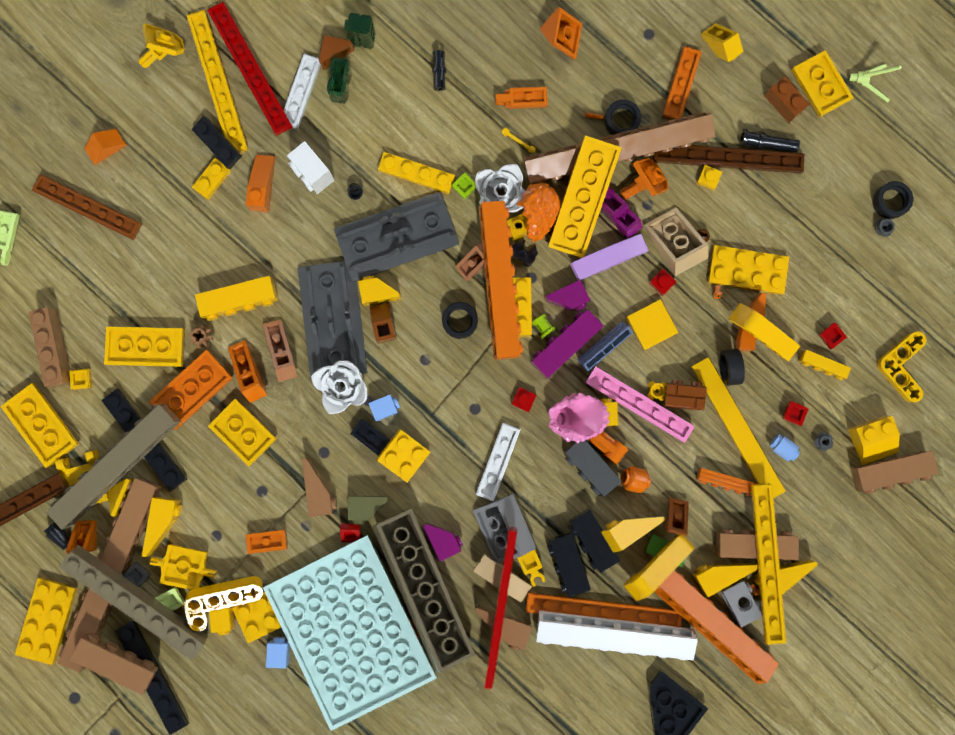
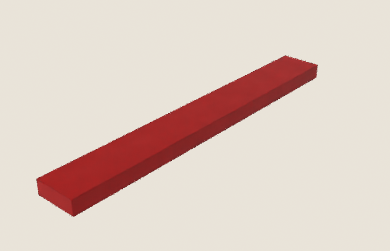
M224 2L208 9L207 11L275 135L278 136L293 128Z
M510 527L484 686L486 689L493 688L518 532L516 527Z

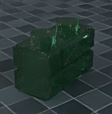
M350 13L349 18L345 20L344 31H347V39H350L353 47L361 48L363 46V48L372 49L376 33L371 16L363 14L360 16V14Z

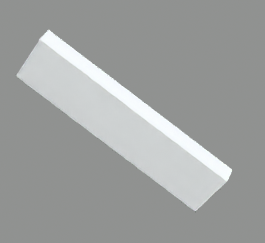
M303 54L284 107V112L293 127L292 129L295 130L299 129L321 67L319 58Z
M502 423L476 495L494 502L521 429Z

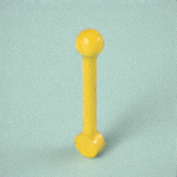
M508 128L502 130L503 136H509L528 149L529 153L535 152L534 146H529L509 132Z

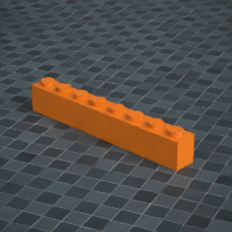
M505 201L481 202L478 208L494 360L516 359L521 356L520 353H523V345L521 341L519 342L518 334L521 333L520 322H517L519 306L518 303H515L514 296L517 294V287L513 283L512 277L515 275L514 264H511L513 248L512 245H509L511 229L510 226H507L509 209L505 207Z
M673 571L654 592L755 683H768L779 665L774 660V657L769 652L764 651L756 640L749 638L740 626L731 622L728 615L719 611L711 600L703 597L695 586L685 581L682 574Z

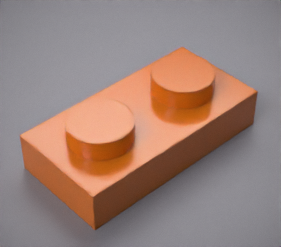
M286 529L246 534L248 554L288 549Z

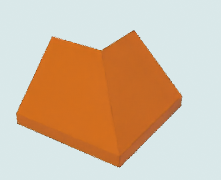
M559 7L541 26L540 30L551 45L573 60L576 59L583 24Z

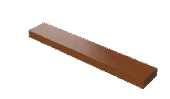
M42 174L39 175L32 188L33 192L132 240L135 239L142 226V223Z

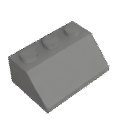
M514 494L473 510L492 557L496 562H504L510 527L518 529L513 559L521 557L536 548Z

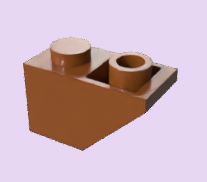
M384 303L371 306L370 314L376 342L381 344L397 340L389 304Z

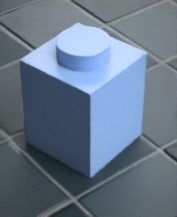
M387 395L369 403L377 422L399 413L397 409L400 408L397 398H393L392 395Z
M274 637L273 640L267 643L266 668H287L290 662V644L288 640H285V637Z

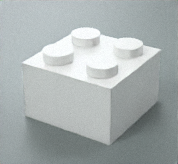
M305 141L287 155L290 160L288 165L297 177H300L310 192L314 190L316 194H319L335 181L329 169Z

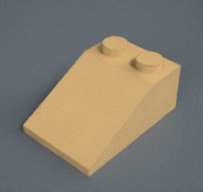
M677 208L644 224V228L664 263L675 276L708 259V244Z

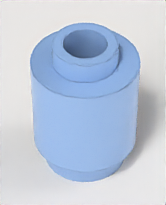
M778 434L769 445L773 452L787 462L790 460L794 461L800 454V451H798L799 446L784 435Z

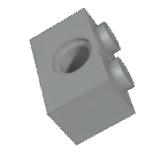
M741 579L720 590V593L736 624L744 627L762 617L760 613L762 608L756 599L754 600L750 594L753 591L749 583ZM745 597V604L739 607V599Z

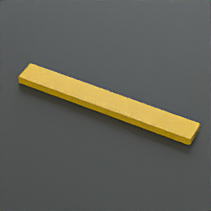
M205 10L189 14L187 19L223 135L240 153L248 151L249 149Z
M709 357L691 366L698 381L703 383L704 387H707V397L757 484L771 483L773 499L786 492Z
M771 483L751 485L764 641L766 645L785 644L786 632L773 488Z

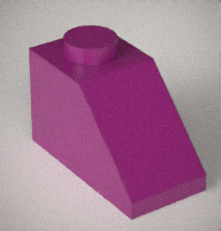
M581 280L546 295L545 301L570 311L576 309L578 312L588 307L587 303L590 302V298Z
M430 523L424 524L423 527L440 562L461 552L463 543L459 535L455 536L454 532Z

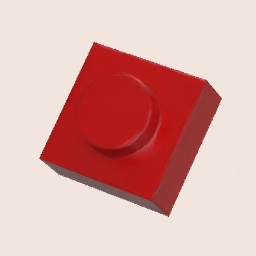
M662 269L649 284L663 296L677 281Z
M832 323L818 334L830 350L847 338L836 323Z
M519 387L511 405L529 413L537 395Z
M789 401L782 419L797 426H802L809 408Z
M341 524V542L353 543L361 539L360 524Z

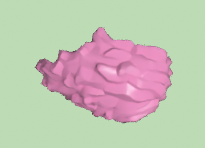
M573 393L570 396H565L561 402L556 403L550 408L548 414L551 420L548 426L567 442L572 440L579 443L601 434L609 423L607 417L610 414L607 411V406L597 398L590 395L586 396L582 393L576 395Z

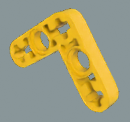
M919 331L908 334L877 362V368L902 398L910 403L920 401L923 398V390L902 365L925 346L926 336ZM915 337H918V338H919V340L917 341V342H918L917 344H913V345H911V346L908 345V344H911V343L915 340V339H914ZM900 347L906 350L904 358L899 357L897 354ZM890 361V368L884 367L886 365L885 362ZM898 374L903 375L905 379L901 385L896 382ZM915 390V392H916V393L914 394L915 397H910V395H911V392H910V391Z

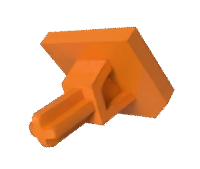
M646 158L633 163L639 176L634 179L635 182L622 189L620 193L627 200L638 192L648 189L653 197L669 190L668 181L659 166L650 158Z

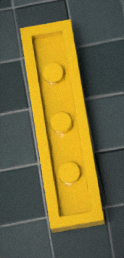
M386 152L383 153L378 167L379 172L446 194H450L451 185L455 179L453 174Z

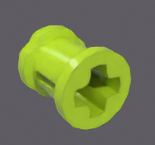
M545 313L532 322V325H535L542 334V339L556 329L546 319Z

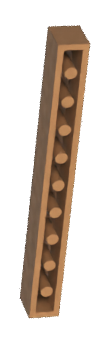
M705 111L598 138V140L622 147L618 161H633L637 156L643 155V157L654 155V152L657 151L669 152L673 150V147L691 146V143L697 141L699 143L708 142L710 138L716 136L713 114ZM582 143L523 157L529 183L539 184L543 183L546 179L557 180L562 178V175H571Z
M134 478L130 482L127 498L120 505L122 510L119 517L117 516L113 522L112 527L114 529L112 534L105 541V551L98 558L122 576L129 568L148 522L151 500L153 497H158L162 488L161 485L144 478ZM90 589L86 590L82 596V606L75 613V623L67 632L66 638L68 640L58 655L60 657L58 664L77 672L86 669L69 660L78 642L86 633L95 634L100 637L113 607L112 604Z

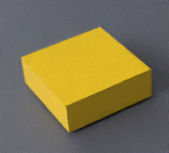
M91 369L69 371L71 390L92 388Z

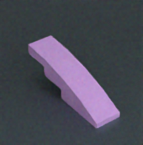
M639 234L572 262L570 265L579 281L627 262L634 257L645 254L649 250L642 235Z

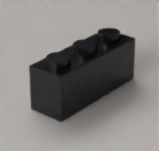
M590 509L569 520L571 525L568 527L573 536L577 535L581 542L578 544L583 553L587 552L591 559L588 562L593 570L597 569L601 573L620 562L616 552L612 551L601 533L603 530Z
M569 532L548 539L550 544L547 545L550 557L553 555L555 557L556 563L553 566L556 575H561L562 582H559L563 594L567 593L570 598L590 591L591 588L572 533Z

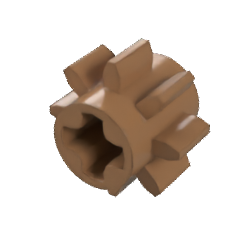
M202 324L200 328L193 326L192 333H188L192 338L189 343H197L196 347L201 349L202 345L209 347V341L214 340V338L210 337L212 330H205V325ZM198 335H204L203 338L198 339Z

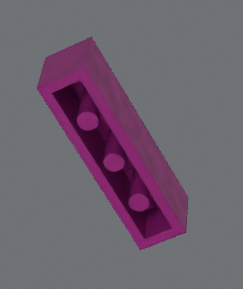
M581 310L574 317L576 321L573 324L569 325L567 323L560 330L562 334L558 338L553 336L546 343L548 347L543 352L539 349L532 356L534 360L531 364L546 380L604 326L589 310L585 312Z

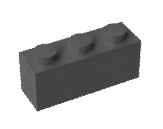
M586 440L579 443L575 442L564 452L566 454L565 460L571 466L575 465L580 470L577 472L584 481L588 480L592 484L590 488L597 496L601 494L605 497L622 482Z

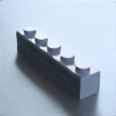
M622 321L577 360L585 370L590 371V369L632 335V330Z

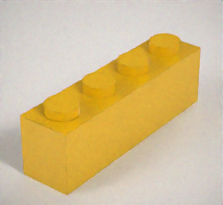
M271 276L195 294L199 315L201 318L207 319V321L216 320L218 316L224 314L232 316L237 314V311L243 309L244 311H252L256 309L255 306L263 305V307L274 305L275 301H279L274 279Z

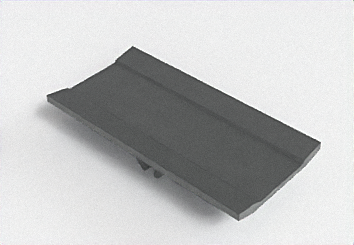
M440 192L334 228L352 282L459 245L456 232Z
M345 261L298 268L310 379L318 369L334 365L340 360L350 361L358 368L361 374L368 373L357 281L352 282Z

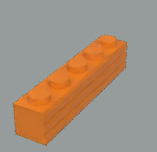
M699 468L696 477L699 483H711V486L717 488L722 486L724 490L730 491L732 489L734 493L738 494L743 492L746 493L745 496L752 497L751 485L757 484L703 468Z

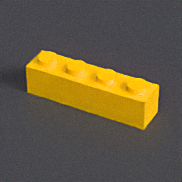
M803 350L798 361L803 366L813 367V370L822 371L827 376H835V379L840 381L847 379L851 370L848 366L809 350Z

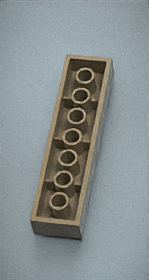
M412 508L373 525L374 532L434 670L442 673L475 656Z

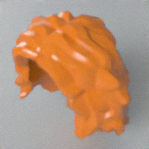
M546 183L530 184L526 192L523 193L522 199L516 203L517 206L524 207L523 215L528 218L526 226L528 239H532V242L542 240L550 232V228H552L560 211V199L555 189L549 187Z

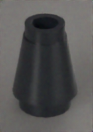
M54 522L44 530L49 540L62 550L67 548L70 537L65 529L61 530Z

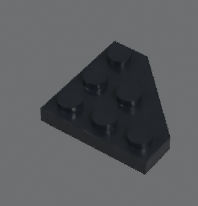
M659 670L648 685L655 735H689L708 710L703 703L662 670Z

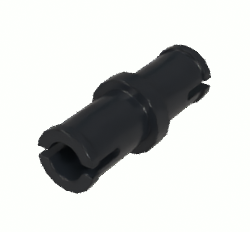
M435 50L433 51L434 67L432 68L434 90L438 88V91H443L446 89L445 74L447 73L445 51Z

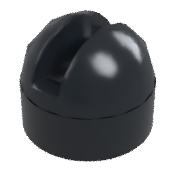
M351 183L347 188V193L351 199L357 200L362 197L363 189L359 184Z

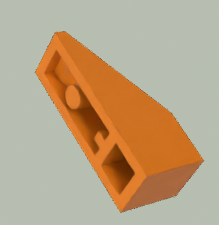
M256 155L247 186L245 203L251 211L269 212L275 156Z
M244 340L228 347L241 393L250 403L267 396L263 379L247 342Z

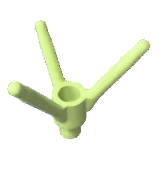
M883 64L868 71L850 73L849 81L862 83L863 86L870 89L880 98L889 102V98L869 84L870 77L899 70L902 66L886 68L887 65Z

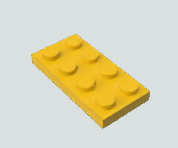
M714 245L712 248L708 283L783 295L785 293L789 257Z
M106 327L104 365L183 367L185 329Z
M31 383L0 406L45 468H49L55 461L61 459L79 445V442L35 383Z
M42 577L37 578L15 655L49 665L56 663L78 587Z

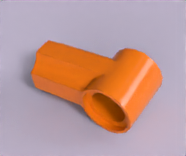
M604 431L596 437L588 439L590 443L604 453L603 455L616 465L629 450L618 440L612 439Z

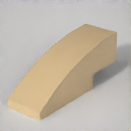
M484 553L473 571L500 589L503 565ZM511 571L508 595L522 602L532 586Z

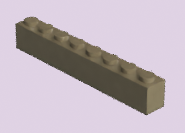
M156 404L148 411L149 414L145 418L139 419L134 424L135 428L131 432L124 433L120 438L121 441L106 451L107 455L96 460L89 472L86 471L80 475L79 481L64 491L65 495L62 498H58L51 503V508L46 513L61 530L73 526L181 422L167 404Z
M77 545L59 566L60 569L192 660L204 646L208 635L202 631L192 630L188 621L80 545Z

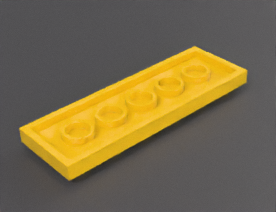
M584 135L547 247L580 258L585 257L622 147Z

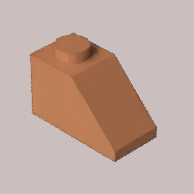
M482 243L476 245L455 266L465 281L470 280L485 268Z

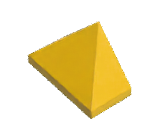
M134 478L124 479L108 491L111 516H119L122 510L120 505L127 498L129 493L128 486Z

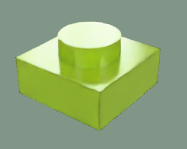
M466 173L462 174L451 185L464 200L476 190L475 182Z

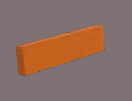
M686 46L683 47L662 118L673 120L682 117L702 51Z

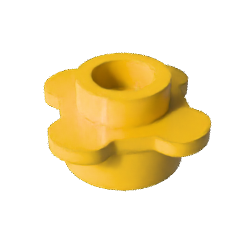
M654 381L648 383L649 393L647 397L651 400L659 399L664 401L666 399V383H655Z

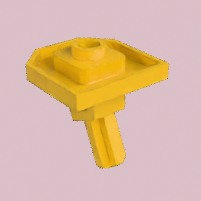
M146 23L143 24L146 48H149L138 60L143 68H148L156 59L161 60L167 54L173 56L183 54L185 48L182 38L172 31Z

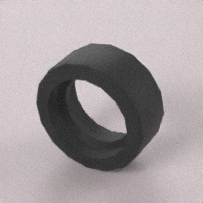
M622 99L615 101L606 111L604 119L605 128L611 135L638 129L642 117L640 109L630 100ZM617 109H626L633 115V124L628 129H619L612 123V114Z
M892 181L877 189L873 195L872 202L878 215L886 219H895L911 209L914 197L911 189L906 184ZM895 190L901 195L903 200L901 209L892 211L886 207L883 201V195L886 191Z
M454 302L444 310L442 325L446 333L451 337L464 339L471 336L476 330L478 316L475 309L468 303ZM459 309L465 310L471 316L469 328L461 332L455 331L449 325L451 313Z
M738 348L722 350L719 361L724 384L726 386L743 384L745 366L741 351Z

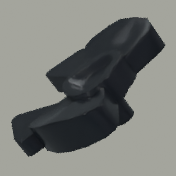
M518 240L512 246V257H516L523 261L526 267H530L538 255L537 249L533 247L527 252L526 249H523L525 240Z

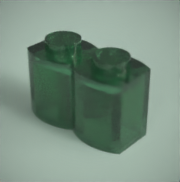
M333 58L330 64L331 77L327 83V91L332 102L345 104L349 97L348 84L351 81V69L347 59Z

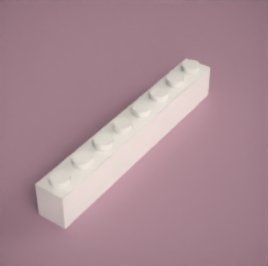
M539 611L536 629V642L543 644L635 653L642 656L653 655L661 658H678L680 660H694L698 641L695 629L546 611Z

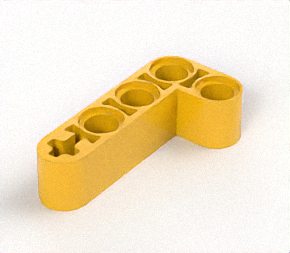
M742 303L738 304L728 318L788 362L800 348L799 344L764 316Z
M677 534L639 573L633 575L624 583V588L636 601L647 598L695 547L684 535Z
M251 576L190 590L186 595L184 604L190 628L194 631L204 630L208 622V611L259 600L263 591L262 579L257 576ZM236 591V592H238V593H237V594H231L230 592ZM191 600H197L198 602L193 603Z

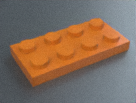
M205 350L149 402L152 406L167 404L181 420L174 428V430H177L225 387L233 377L209 350Z

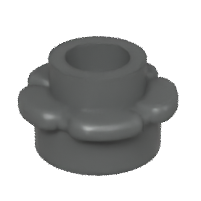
M880 219L876 223L877 227L875 230L878 235L888 237L894 231L895 225L890 219Z
M821 432L815 437L814 444L820 451H827V449L833 447V437L829 433Z

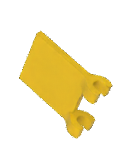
M98 450L85 453L88 464L70 468L68 457L55 461L57 470L62 472L69 486L75 485L79 481L80 475L86 471L89 472L93 468L92 464L99 459ZM108 492L97 503L108 501Z

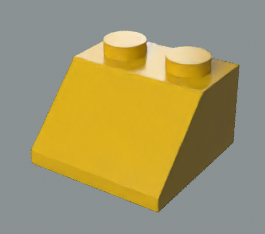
M883 416L848 429L861 465L899 453L900 433L893 416Z

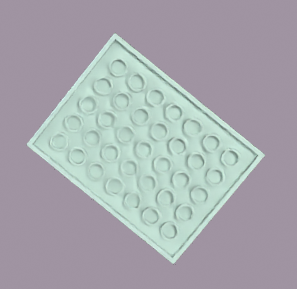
M369 535L263 587L330 731L437 679L431 662Z

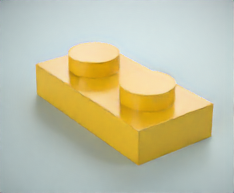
M214 158L192 188L209 200L230 174L231 170Z

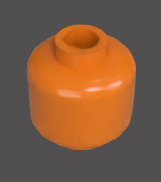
M630 466L623 470L621 474V484L627 491L643 493L651 484V478L645 469Z

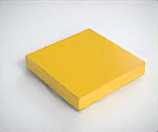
M661 299L626 317L644 351L678 333Z

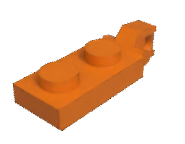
M547 87L509 88V90L504 91L505 94L495 95V105H505V108H547L548 106Z

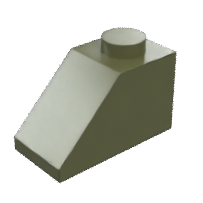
M349 496L348 520H353V524H364V521L369 520L389 501V496Z

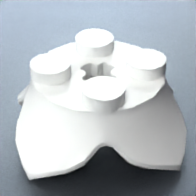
M507 164L498 171L484 169L476 174L475 186L480 194L479 203L505 201V207H508L511 213L524 208L516 204L522 199L523 193L526 192L522 188L523 174L517 164ZM504 189L505 195H498L497 190Z
M337 361L334 365L318 369L311 376L315 388L323 393L322 404L328 414L340 413L351 404L359 406L367 400V387L362 379L363 376L350 361ZM338 382H343L345 384L344 388Z

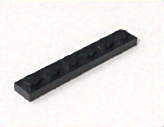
M120 389L114 390L101 400L125 433L131 432L135 428L134 424L141 419ZM160 442L144 457L169 492H172L187 480Z
M133 620L115 630L125 651L133 652L137 655V658L143 661L149 660L153 662L155 667L158 668L146 691L168 734L171 735L187 726L189 722L136 621Z

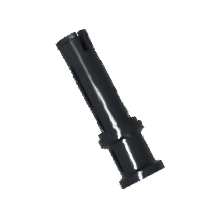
M744 128L740 137V145L744 146L747 144L756 146V148L771 147L797 152L800 147V140L765 135L763 131L757 133Z

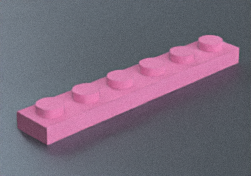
M596 366L585 382L683 443L686 442L695 427Z

